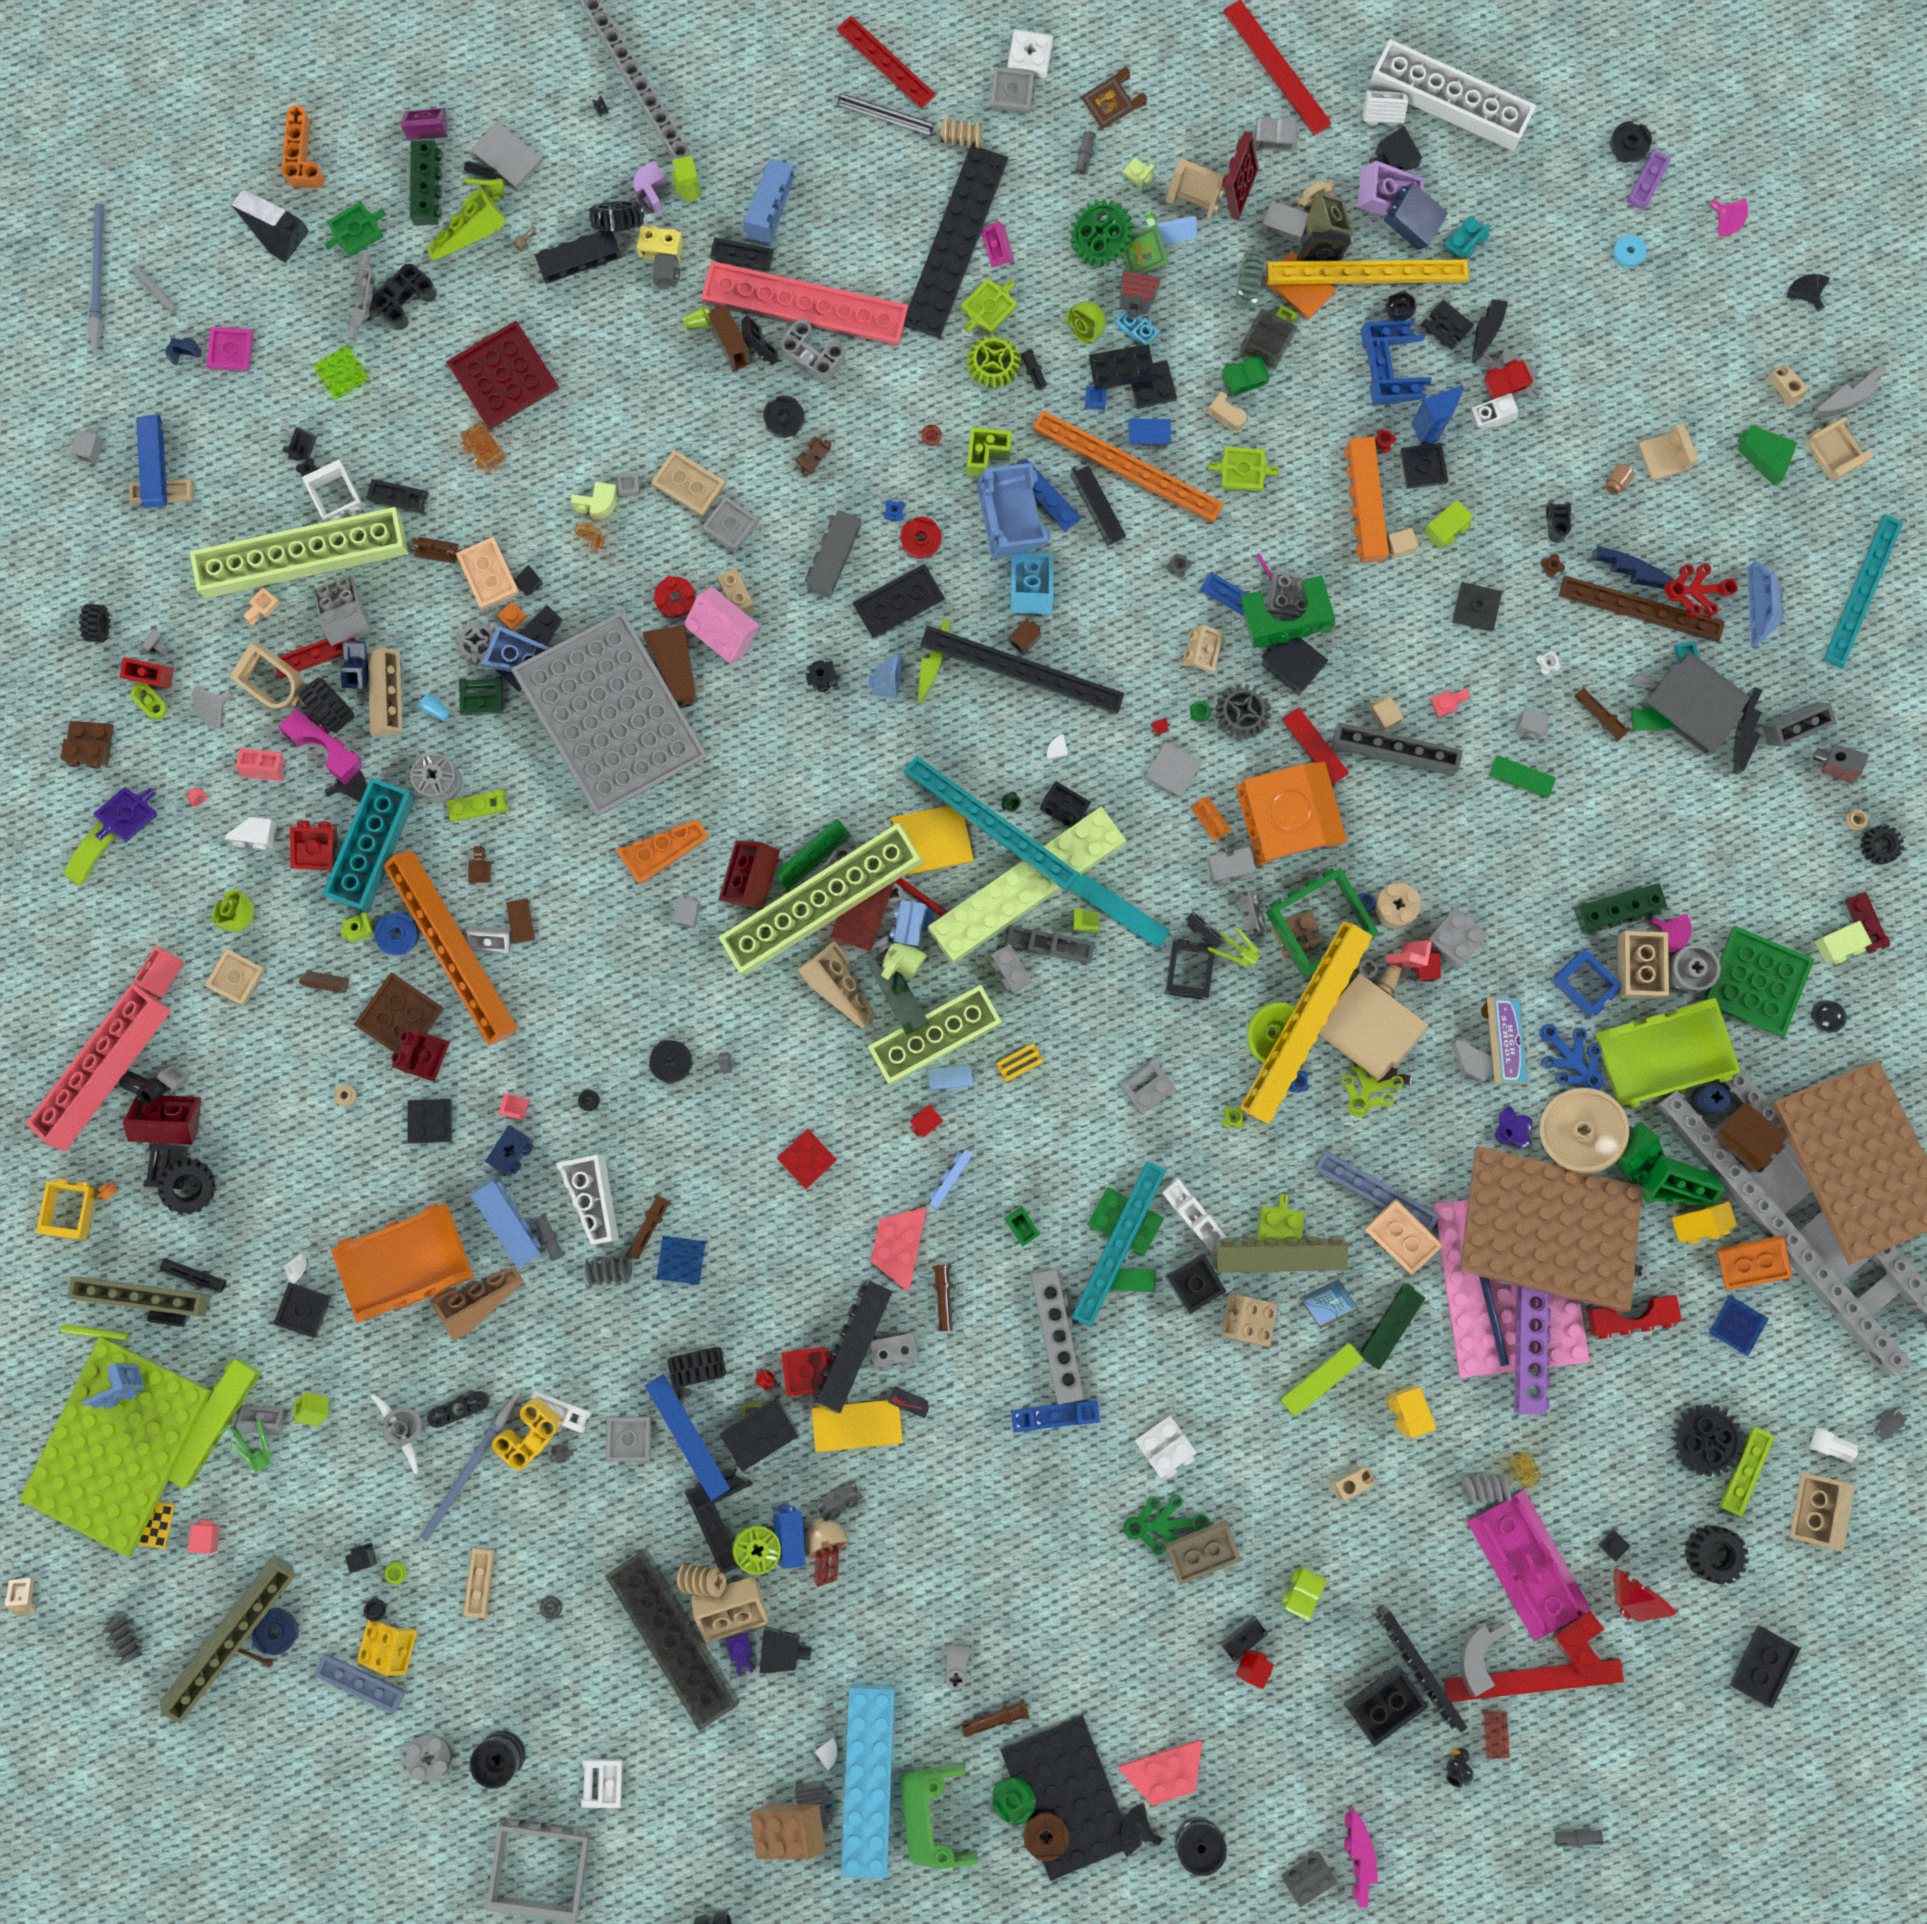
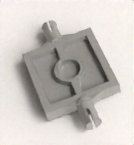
M1506 348L1495 360L1484 353L1479 361L1487 365L1489 371L1496 367L1498 369L1505 368V364L1514 359H1517V361L1524 359ZM1524 360L1531 378L1534 380L1540 371ZM1530 386L1527 389L1512 394L1515 403L1525 394L1536 401L1541 393Z

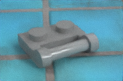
M1155 1059L1148 1062L1149 1065L1129 1080H1124L1119 1084L1142 1115L1176 1090V1087ZM1153 1071L1157 1074L1155 1079L1136 1093L1132 1091L1131 1088Z

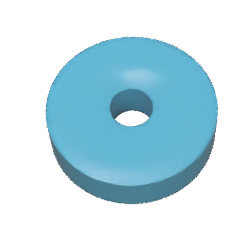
M1636 235L1622 236L1613 248L1615 261L1626 268L1640 265L1647 254L1645 242ZM1627 249H1631L1633 253H1628Z

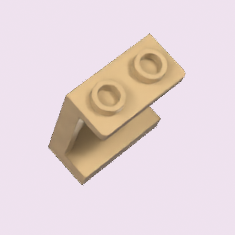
M1180 158L1174 170L1165 202L1173 204L1176 197L1182 198L1209 209L1207 218L1211 219L1213 212L1217 213L1222 201L1219 200V197L1222 198L1225 192L1222 187L1224 175Z
M1847 417L1840 420L1835 418L1826 424L1827 427L1825 429L1818 428L1809 434L1810 438L1805 442L1831 483L1865 465L1874 457L1870 450L1865 453L1861 451L1844 425L1848 421Z

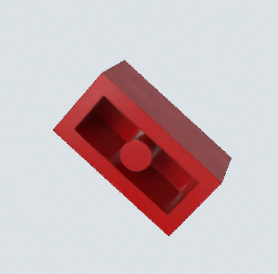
M123 657L119 678L170 688L174 668Z

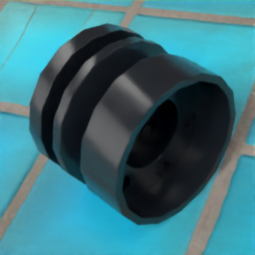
M499 1730L491 1733L473 1750L470 1757L469 1769L473 1779L479 1785L490 1789H497L506 1785L524 1764L526 1750L523 1741L510 1731ZM498 1753H501V1757L504 1758L502 1761L499 1760L500 1756L497 1755Z

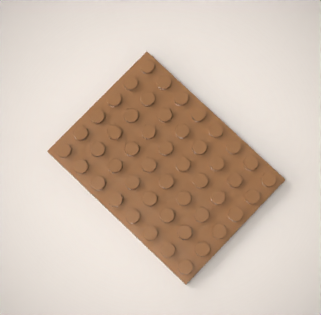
M1879 1060L1771 1103L1848 1265L1927 1232V1157Z
M1476 1146L1459 1271L1629 1312L1631 1311L1642 1186L1590 1173H1576L1558 1165Z

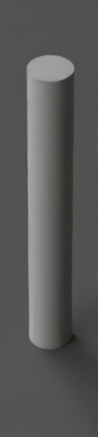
M138 265L132 269L171 314L178 310Z

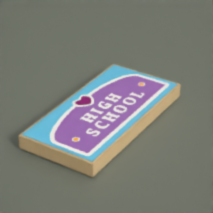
M1487 998L1494 1081L1496 1084H1526L1528 1082L1520 999Z

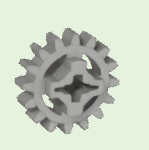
M477 620L475 625L469 621V627L463 625L462 629L464 631L456 633L460 639H455L454 642L458 645L455 649L460 653L459 656L462 660L466 659L468 664L474 662L476 666H479L480 661L484 660L496 628L494 626L490 627L487 621L482 624L480 620ZM484 632L488 633L490 635V638H488V636H485ZM466 648L470 649L472 651V654L468 653L466 651Z

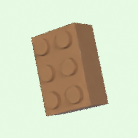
M770 1804L750 1812L757 1859L809 1860L826 1851L819 1804Z

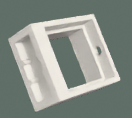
M340 460L302 477L324 522L356 516L361 513V510L365 509L345 466ZM343 476L355 501L327 514L316 489Z

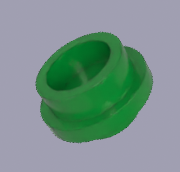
M1202 701L1195 702L1190 708V716L1196 722L1206 721L1211 714L1209 705Z

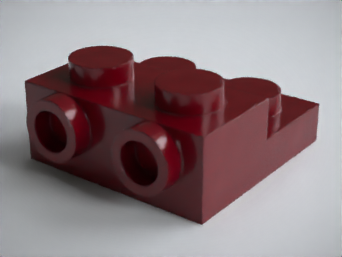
M407 1026V1029L400 1034L399 1040L401 1044L398 1051H395L392 1055V1067L435 1082L450 1042Z

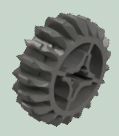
M1237 684L1236 690L1231 686L1228 689L1229 693L1223 691V698L1219 697L1217 700L1220 705L1215 706V710L1218 711L1215 714V718L1221 719L1217 725H1225L1222 732L1225 733L1229 729V737L1236 733L1237 740L1241 739L1242 734H1244L1245 740H1249L1250 734L1255 738L1258 735L1257 731L1263 733V726L1267 727L1269 724L1266 719L1271 718V714L1268 713L1271 710V706L1265 705L1269 699H1262L1264 692L1261 691L1257 694V687L1249 690V684H1246L1244 689H1242L1241 684ZM1238 697L1246 698L1242 703L1231 702V700ZM1252 701L1257 705L1259 715L1251 708ZM1247 704L1245 715H1242L1241 719H1239L1241 709H1244ZM1227 708L1230 709V712H1232L1235 716L1234 723L1229 719L1227 715ZM1243 721L1256 722L1251 726H1240Z

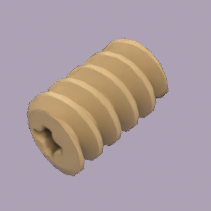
M944 117L941 124L939 143L942 138H944L945 144H948L950 139H952V144L955 146L958 140H960L961 147H964L967 141L968 147L971 148L975 142L976 148L979 149L982 136V128L979 126V121H976L974 127H972L971 120H968L966 126H964L963 119H960L958 125H956L955 118H952L949 124L947 117Z
M684 1564L678 1571L677 1588L684 1594L720 1597L725 1590L726 1577L723 1573H720L718 1568L711 1569L710 1567L704 1568L703 1566L696 1567L695 1565L689 1566Z

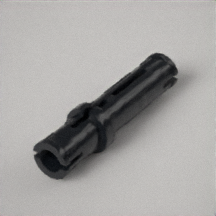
M165 1258L160 1265V1271L196 1283L198 1287H207L219 1293L223 1292L226 1287V1279L210 1275L209 1271H199L168 1258Z

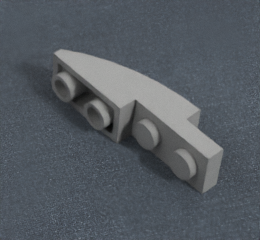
M1881 364L1876 370L1873 367L1863 375L1865 378L1863 381L1857 380L1851 386L1846 383L1841 389L1837 386L1828 394L1830 398L1827 401L1822 399L1813 407L1815 411L1810 416L1813 419L1834 416L1861 404L1879 389L1874 382L1888 369Z

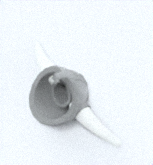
M372 1395L371 1399L379 1407L384 1417L383 1438L392 1444L399 1445L406 1455L413 1473L417 1474V1461L411 1441L418 1435L421 1429L420 1416L415 1411L407 1408L392 1411L383 1400L376 1395Z

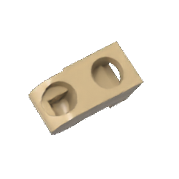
M1782 365L1768 374V380L1783 397V402L1787 408L1803 399L1808 391L1806 385L1787 365Z
M1221 391L1209 406L1208 414L1230 430L1239 431L1244 427L1247 415L1244 410L1235 408L1226 402L1228 396Z
M1367 1465L1329 1483L1338 1501H1346L1365 1491L1366 1488L1375 1484L1376 1480Z

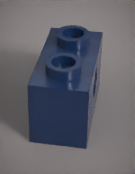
M508 1125L485 1162L507 1176H511L512 1173L515 1175L522 1165L520 1161L523 1156H528L534 1147L532 1142L534 1140L515 1127ZM508 1148L513 1149L515 1152L514 1156L509 1155Z

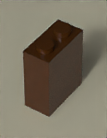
M727 306L714 308L708 313L711 329L732 372L750 365L748 348Z
M1745 1102L1713 1138L1756 1172L1761 1166L1765 1169L1774 1160L1770 1157L1773 1153L1778 1155L1786 1145L1783 1142L1788 1136L1749 1103Z

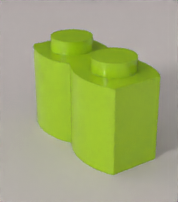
M1300 1566L1299 1570L1295 1569L1290 1578L1292 1586L1289 1591L1285 1590L1281 1602L1283 1603L1282 1608L1309 1621L1327 1579Z

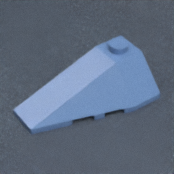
M903 653L894 654L875 669L874 676L870 675L868 687L872 688L873 695L897 698L904 661Z

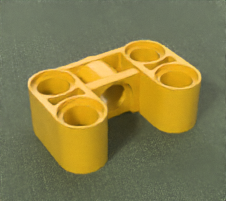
M538 1398L529 1400L520 1410L521 1419L531 1428L523 1439L514 1431L506 1429L500 1432L492 1442L493 1451L515 1470L524 1469L544 1449L562 1425L559 1415ZM529 1407L534 1408L537 1415L532 1414L529 1411ZM545 1422L551 1423L553 1429L547 1428ZM501 1439L507 1440L509 1446H505ZM517 1453L522 1454L525 1460L519 1459Z

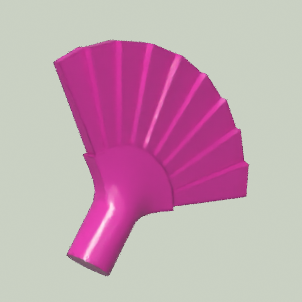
M1746 198L1726 205H1722L1713 199L1709 205L1718 213V236H1728L1737 232L1747 219L1748 204Z
M1686 913L1666 922L1653 917L1649 923L1661 932H1668V953L1682 949L1688 943L1692 933V925Z

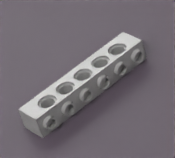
M1057 1269L1031 1274L1057 1404L1084 1400L1083 1394H1087L1085 1382L1080 1381L1079 1372H1082L1080 1359H1075L1074 1351L1078 1350L1075 1337L1071 1338L1069 1329H1073L1071 1316L1066 1315L1065 1308L1069 1307L1067 1295H1062L1061 1286H1064L1062 1272L1058 1273ZM1048 1286H1052L1056 1290V1296L1053 1299H1047L1044 1295V1290ZM1052 1308H1057L1061 1312L1060 1318L1056 1321L1049 1318V1311ZM1056 1330L1064 1331L1065 1339L1062 1342H1056L1053 1339V1333ZM1062 1351L1068 1352L1070 1356L1069 1361L1065 1364L1059 1363L1057 1358L1058 1354ZM1066 1373H1071L1074 1376V1382L1069 1386L1064 1385L1062 1382V1377Z

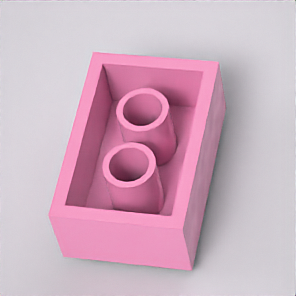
M714 587L698 594L683 624L729 664L735 662L746 653L760 626Z

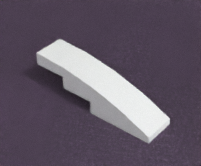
M1176 1177L1160 1192L1214 1257V1241H1220L1221 1238L1227 1237L1211 1216L1205 1212L1195 1197L1189 1193L1182 1182Z

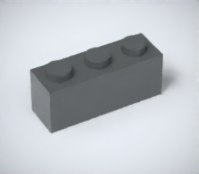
M1815 702L1762 727L1768 745L1783 747L1837 722L1831 703Z

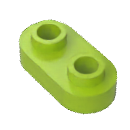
M137 683L132 687V699L147 716L154 720H160L167 715V704L152 687L146 683ZM147 692L146 697L141 698V694ZM159 706L160 711L155 713L154 709Z

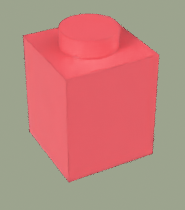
M199 1519V1523L192 1524L188 1552H216L220 1524H213L212 1519Z

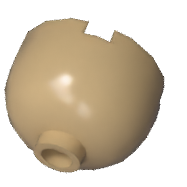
M823 1518L813 1521L811 1523L812 1527L804 1534V1551L809 1560L822 1558L825 1556L824 1553L830 1552L833 1549L836 1552L848 1544L843 1528L838 1523L831 1520L824 1521Z

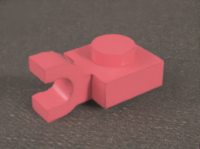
M1464 689L1452 696L1449 690L1430 698L1437 717L1440 718L1457 711V704L1468 700L1470 694L1468 689Z

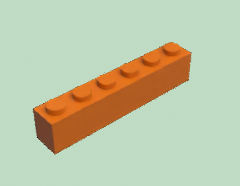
M1375 437L1353 438L1344 447V457L1349 461L1346 474L1347 478H1351L1349 497L1353 498L1354 503L1351 506V515L1356 520V525L1353 527L1354 537H1358L1356 556L1360 557L1361 563L1386 561L1389 552Z

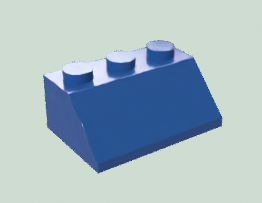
M1463 385L1423 400L1412 421L1420 444H1433L1439 440L1456 409L1464 390Z

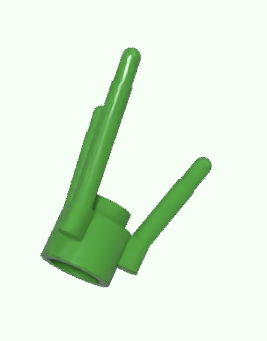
M257 1420L256 1423L264 1452L259 1449L253 1453L236 1428H231V1431L249 1456L235 1442H232L231 1446L255 1473L271 1464L269 1458L272 1457L260 1420Z

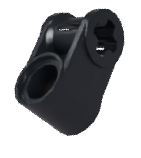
M1548 502L1546 505L1548 537L1555 543L1564 541L1571 531L1570 502H1565V504ZM1556 528L1561 529L1563 533L1557 532Z

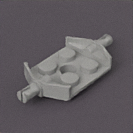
M362 253L361 264L354 280V284L359 285L356 295L359 299L358 303L355 304L351 320L347 321L349 326L347 339L351 341H356L357 331L366 322L370 313L369 307L376 277L372 273L371 266H369L371 255L368 253Z

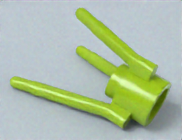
M463 179V182L487 185L488 195L493 196L491 197L493 201H500V196H505L503 179Z
M1236 927L1235 930L1249 947L1246 945L1241 947L1222 932L1219 934L1226 942L1239 950L1238 956L1240 958L1208 947L1209 951L1235 961L1243 967L1247 965L1252 967L1260 957L1259 948L1248 939L1239 927Z

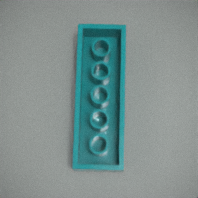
M372 777L370 778L322 893L323 896L369 913L386 872L383 865L393 855L415 802V795L405 789Z

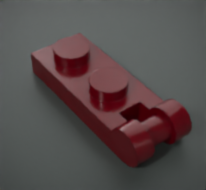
M1864 892L1844 900L1853 922L1861 921L1868 937L1870 938L1871 935L1875 934L1877 938L1876 941L1871 940L1872 944L1865 947L1867 953L1871 954L1879 948L1885 949L1890 947V940L1884 934L1867 893Z

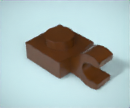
M474 846L475 861H468V882L491 883V862L485 861V847Z

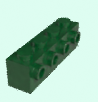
M435 140L411 141L410 218L414 225H438V218L442 217L441 205H439V199H442V189L439 186V180H442V169L439 167V161L443 160L442 149L438 148Z
M1657 883L1579 905L1574 908V912L1581 933L1588 931L1590 935L1602 931L1601 927L1607 925L1611 929L1621 926V921L1628 920L1629 923L1642 920L1641 916L1646 914L1649 915V918L1662 914L1661 910L1668 906L1661 885Z

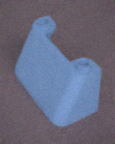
M1032 463L986 468L978 480V495L993 559L1004 558L1047 545L1048 541H1050L1049 529L1045 525H1040L1033 493V487L1038 477L1036 470H1033Z

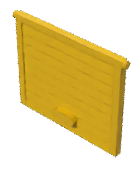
M949 806L890 818L893 826L899 823L904 827L924 860L923 864L904 876L974 862L965 818Z

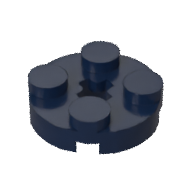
M270 1609L252 1632L253 1644L264 1654H282L289 1650L298 1638V1624L294 1616L290 1612L285 1611V1609ZM272 1626L280 1629L278 1638L276 1635H270Z

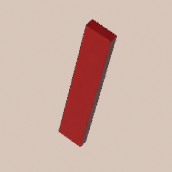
M853 16L847 18L837 28V32L921 110L936 97V93Z

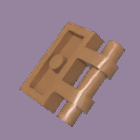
M1312 910L1285 920L1296 939L1305 936L1306 942L1299 944L1303 951L1309 949L1312 951L1317 949V946L1324 944L1322 936L1314 938L1312 935L1313 932L1319 930ZM1271 925L1278 944H1283L1275 928ZM1287 949L1282 950L1284 958L1290 957Z

